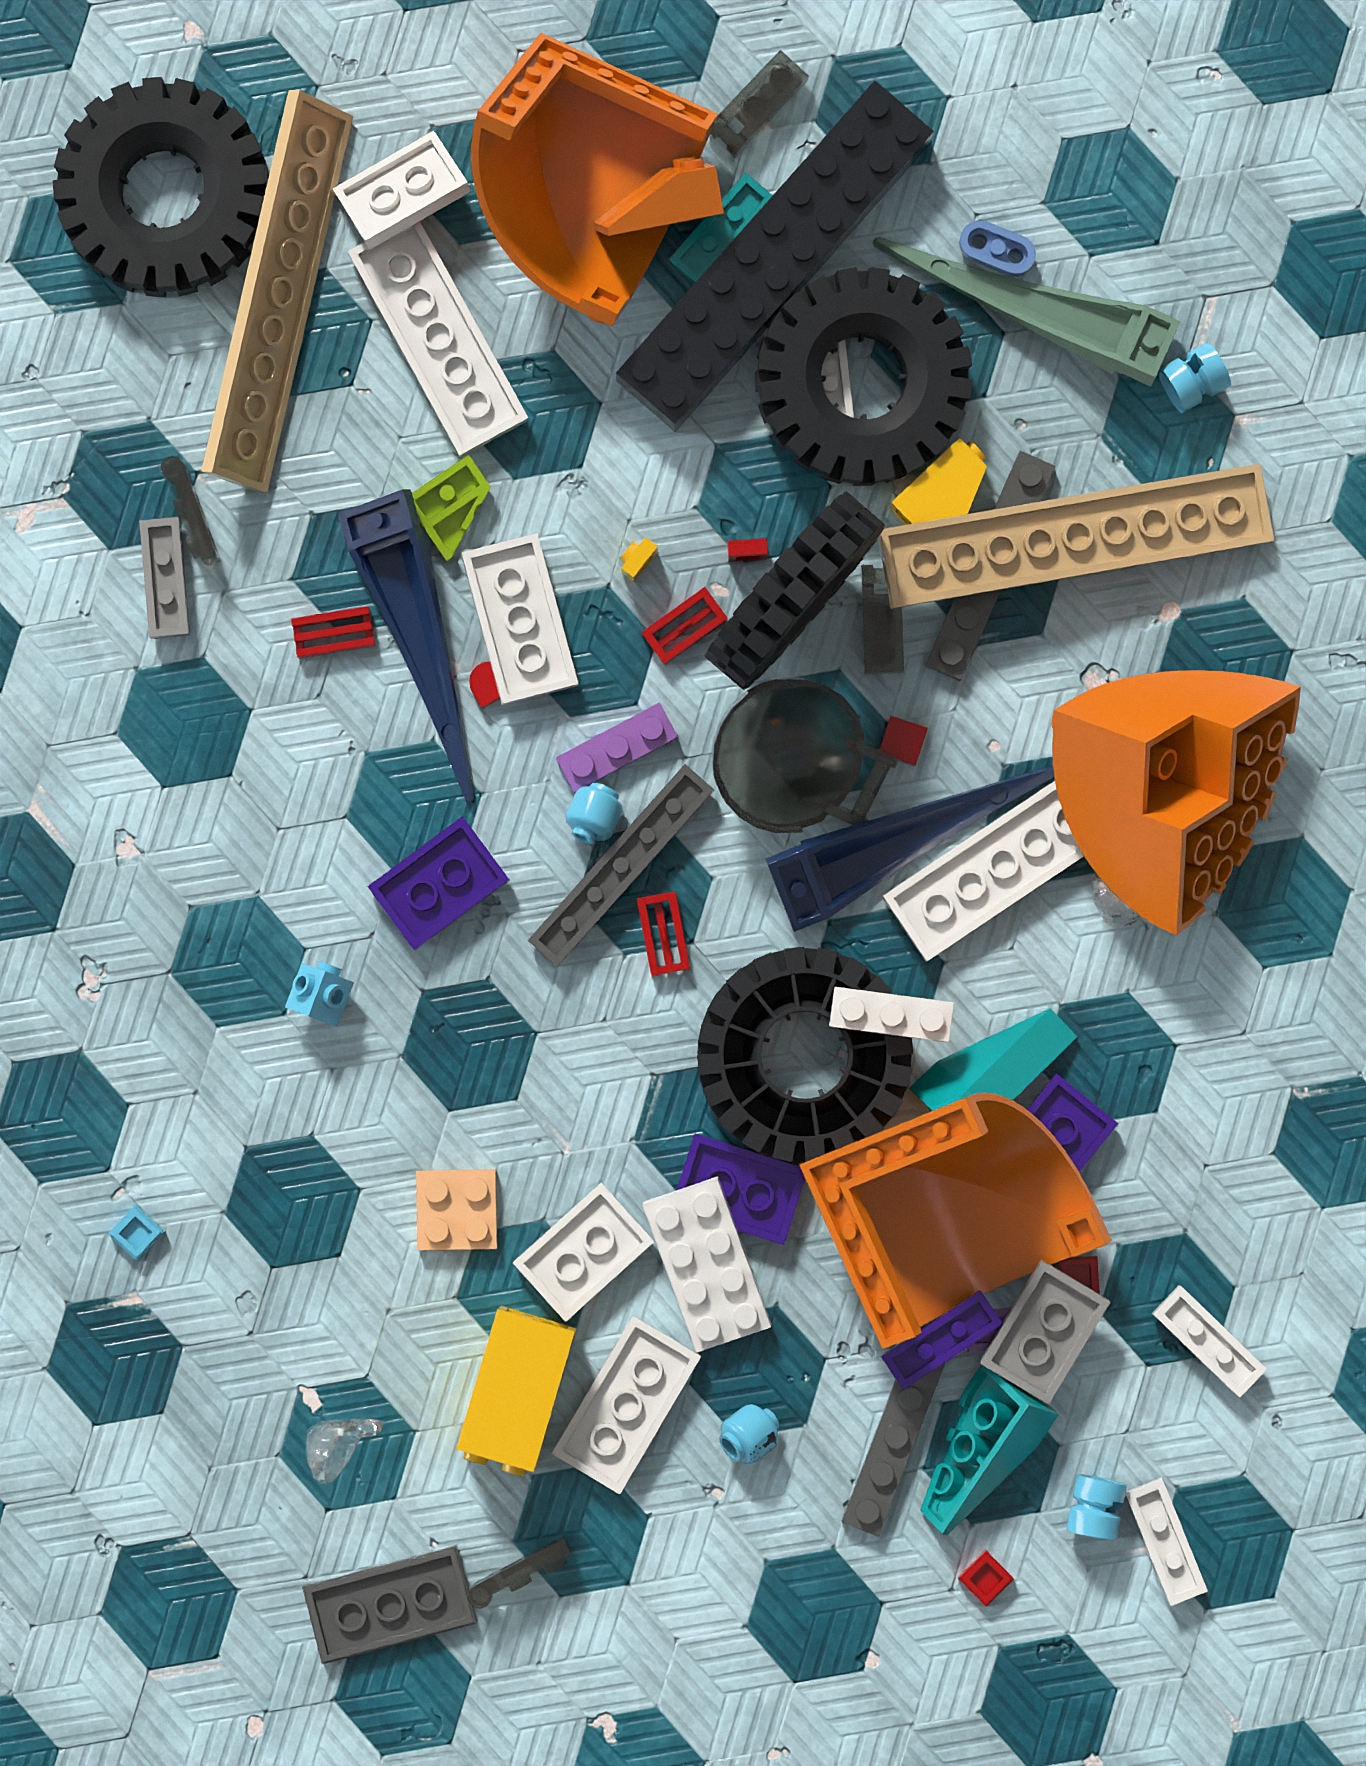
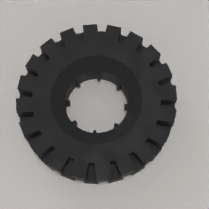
M162 77L142 78L143 86L134 88L131 87L128 81L111 88L113 96L103 101L99 96L84 107L87 116L81 122L74 119L64 134L68 142L65 149L58 148L54 164L58 176L57 180H52L54 201L59 208L57 214L65 233L78 253L82 255L93 270L103 278L106 276L111 279L116 286L132 293L135 289L143 290L146 296L166 298V292L176 291L179 296L198 292V285L208 282L212 287L227 278L228 276L225 271L233 264L239 268L251 254L248 247L255 239L269 178L266 160L255 134L250 130L244 117L235 107L230 108L222 96L209 88L204 92L197 89L195 82L175 78L174 84L165 83ZM169 151L172 156H176V153H180L196 163L193 168L197 174L200 172L203 174L204 191L203 194H198L199 206L186 220L183 218L179 219L181 223L174 226L158 228L152 222L150 226L138 222L130 215L133 213L130 205L125 206L123 201L124 184L129 183L127 178L129 171L140 159L145 161L147 159L146 156L149 154Z
M857 267L837 270L834 275L828 277L823 275L808 283L804 289L795 293L780 309L769 325L757 355L759 362L758 369L755 371V392H759L760 403L758 407L764 424L768 423L773 431L771 437L782 451L787 450L795 457L794 463L807 472L813 470L821 474V479L837 484L850 482L853 483V486H873L875 483L884 481L888 483L903 478L914 470H918L934 458L950 442V437L958 430L966 414L963 410L971 396L973 379H968V369L972 366L969 346H963L960 336L964 332L956 317L950 318L943 309L946 303L933 291L927 294L919 288L921 282L904 274L900 278L889 275L890 270L870 267L867 271H857ZM858 337V342H863L864 338L873 339L888 348L886 352L889 353L891 351L897 358L902 374L898 376V381H903L902 391L897 403L891 402L887 406L890 410L888 413L873 419H867L866 414H862L860 419L853 418L837 409L839 406L837 402L833 405L828 399L822 384L826 380V376L822 375V366L828 352L834 354L838 350L835 345L843 340Z
M847 491L842 495L840 494L818 514L812 524H809L799 534L790 548L788 547L775 561L774 567L765 573L753 587V592L741 602L733 612V616L719 631L717 637L709 646L705 658L741 689L745 690L750 687L755 680L757 681L766 672L770 665H773L789 644L791 645L800 636L807 624L814 620L825 607V603L845 583V579L857 568L864 559L863 557L875 544L876 539L884 530L885 524Z
M804 947L785 948L782 951L765 954L740 968L726 980V983L716 993L707 1008L701 1024L697 1051L698 1074L703 1092L714 1114L725 1128L743 1144L756 1152L774 1159L804 1163L884 1130L890 1119L894 1118L903 1102L902 1099L905 1091L909 1087L913 1069L911 1068L913 1054L911 1037L838 1028L843 1035L838 1039L840 1042L845 1040L847 1046L846 1068L840 1067L839 1071L844 1074L836 1086L825 1094L822 1089L818 1090L820 1096L815 1098L792 1097L793 1091L790 1089L787 1094L781 1092L771 1083L766 1075L771 1072L770 1068L764 1070L761 1051L763 1041L766 1043L770 1042V1039L765 1036L769 1029L781 1018L786 1017L787 1021H790L791 1017L789 1014L811 1012L818 1014L816 1020L820 1021L822 1016L830 1020L834 987L892 994V990L880 976L877 977L867 969L868 966L852 957L848 958L838 954L837 951L819 947L817 949Z

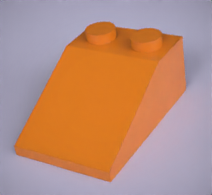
M695 156L672 160L673 167L661 169L594 221L595 230L611 236L724 214L716 166L704 163L703 158L696 159Z

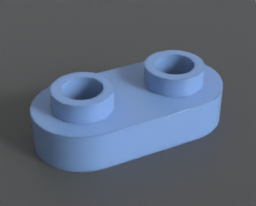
M983 220L973 221L966 225L959 240L960 250L967 259L1011 277H1019L1029 272L1036 257L1034 245L1028 238ZM976 237H981L985 240L986 246L982 249H976L972 245V240ZM1018 252L1022 256V261L1014 264L1009 261L1008 254Z

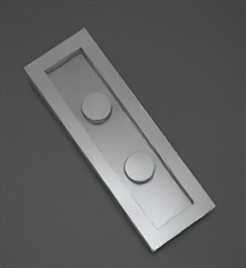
M179 517L140 520L149 637L151 639L190 636L181 520Z

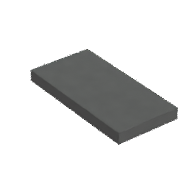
M457 1544L302 1586L322 1665L477 1623Z

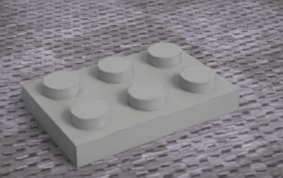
M1040 1259L979 1362L1049 1405L1109 1306L1110 1301Z

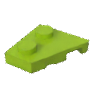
M469 454L412 492L420 524L422 527H425L426 533L445 561L452 558L477 510L491 488Z

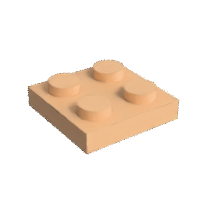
M496 1169L416 1171L417 1250L497 1249Z

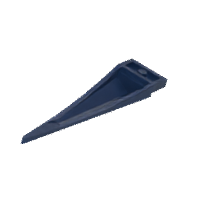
M402 489L340 512L338 516L348 552L370 590L411 672L441 739L464 798L468 803H474V789L426 529L421 527L411 490Z
M1053 765L800 841L801 844L766 858L765 861L793 931L796 932L832 917L858 897L929 850L1005 804L1054 777Z

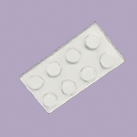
M538 533L461 552L502 706L578 686L577 676Z
M718 1176L643 1202L644 1211L696 1353L771 1328L772 1323Z
M633 1315L551 1454L616 1493L621 1494L700 1360L701 1355Z

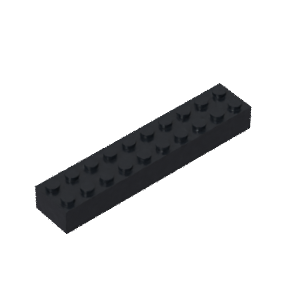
M874 81L616 372V381L676 432L765 332L780 309L795 293L803 289L932 142L934 131L878 82Z

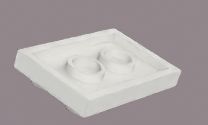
M432 131L333 188V191L370 250L471 192V189L436 133Z
M601 1182L519 1256L513 1264L566 1322L654 1243V1240Z

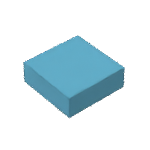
M134 1205L108 1235L136 1261H139L166 1231L138 1205Z

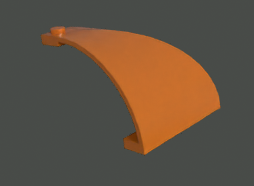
M540 33L477 112L471 143V168L474 187L487 224L512 262L538 287L558 301L586 314L591 320L613 327L642 281L670 224L608 236L595 230L594 221L661 169L673 167L672 160L695 156L696 159L701 158L718 114Z
M994 1093L973 1094L800 1164V1168L882 1349L916 1337L922 1333L921 1326L943 1315L978 1290L985 1294L1032 1273L1040 1259L1051 1265L1069 1257H1075L1105 1246L1112 1241L1083 1178L1057 1139L1031 1112L1013 1100Z

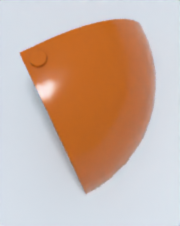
M1224 671L1158 672L1123 678L1100 685L1054 709L1051 721L1053 728V770L1059 801L1067 824L1083 855L1097 875L1119 899L1141 917L1161 929L1178 935L1206 911L1203 903L1213 891L1218 894L1222 893L1227 886L1226 881L1231 875L1233 865L1241 866L1254 844V841L1249 836L1258 818L1265 821L1277 792L1270 790L1271 786L1277 782L1282 769H1285L1288 761L1287 757L1281 755L1287 733L1293 734L1295 732L1301 692L1300 686L1262 676Z

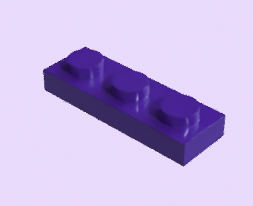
M978 1290L921 1328L922 1333L897 1344L882 1354L881 1358L902 1390H905L1003 1323L982 1291Z

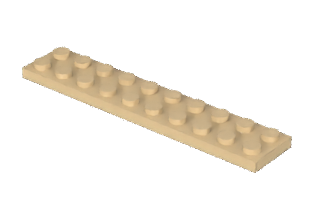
M301 90L288 91L201 472L262 493H267L335 199L333 188L338 185L353 120L352 115Z
M1260 463L885 528L878 537L890 607L894 609L1270 543L1274 541Z

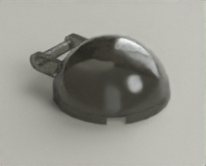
M782 677L754 686L745 691L729 706L719 721L713 739L711 761L713 775L719 792L725 803L739 818L756 828L769 832L799 833L803 832L802 829L822 822L827 815L836 817L851 825L869 821L866 816L890 768H896L900 758L864 741L865 735L859 721L860 716L841 694L824 684L808 679ZM863 755L876 760V763L853 809L850 810L840 804L855 785L862 766Z

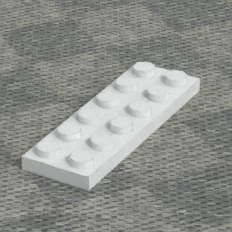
M420 221L370 250L366 243L363 242L347 251L460 458L529 421L526 412Z
M1055 781L882 896L926 962L1084 857L1065 819Z

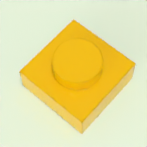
M646 537L640 544L633 541L620 558L624 562V565L621 567L622 574L632 582H635L658 553V546Z

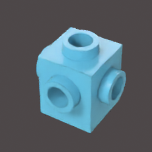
M319 961L317 968L301 963L298 974L293 981L292 990L285 1008L337 1027L349 1000V994L354 982L339 977L342 969Z

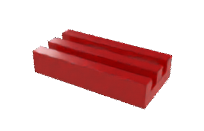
M704 587L646 628L641 634L665 666L725 623L728 618L706 587ZM703 599L708 604L658 641L653 636ZM713 612L716 615L713 620L667 653L663 650L664 646Z
M369 606L291 619L298 659L376 646ZM363 617L364 623L302 633L301 627ZM364 631L366 634V638L308 648L304 647V641Z
M676 892L637 898L651 977L689 970L690 966ZM666 901L670 903L681 961L675 964L672 961L661 903ZM654 904L665 965L657 967L646 905Z

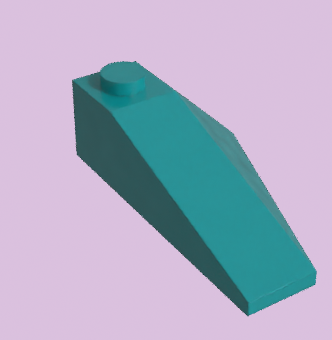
M1049 1008L938 1060L909 1089L930 1111L978 1093H994L1014 1100L1077 1036Z
M982 1364L962 1392L958 1405L963 1406L955 1429L949 1428L946 1440L950 1441L943 1463L938 1464L934 1470L920 1510L943 1535H948L1038 1447L1059 1416L1050 1405Z

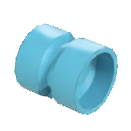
M1208 342L1188 352L1186 361L1177 358L1161 367L1158 371L1166 394L1180 413H1184L1200 404L1204 394L1212 397L1231 386L1230 376L1222 359Z
M1077 1474L1073 1497L1078 1502L1077 1505L1070 1508L1066 1530L1095 1538L1117 1540L1121 1518L1116 1514V1509L1123 1507L1127 1484L1106 1478Z

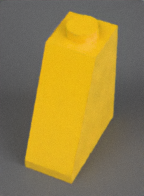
M959 438L891 502V511L905 525L968 514L987 467L983 462L986 458L984 453L973 442L969 441L965 444Z

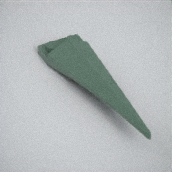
M875 237L873 245L878 249L1112 375L1116 370L1150 387L1157 376L1181 322L1146 305L1075 293L1003 276L944 259L881 237Z

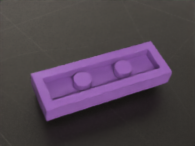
M659 702L556 757V760L575 794L581 787L590 786L592 783L678 739V735Z

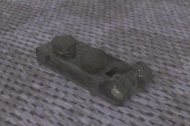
M780 49L720 112L710 135L714 139L720 138L727 145L726 150L734 158L737 157L758 132L809 80V75ZM735 117L745 126L738 134L728 126Z
M171 456L164 459L161 464V472L169 483L175 485L179 499L173 500L180 522L188 521L192 535L186 537L193 558L201 557L202 562L206 566L221 562L189 470L178 457Z
M873 564L861 565L864 674L904 673L902 607L891 609L888 594H874V584H885L886 580L884 569L873 568Z
M565 1535L476 1581L468 1593L469 1603L475 1608H485L491 1602L494 1593L506 1587H509L511 1592L516 1591L532 1582L530 1577L532 1573L542 1568L545 1569L546 1573H550L568 1563L565 1556L571 1554L572 1549Z

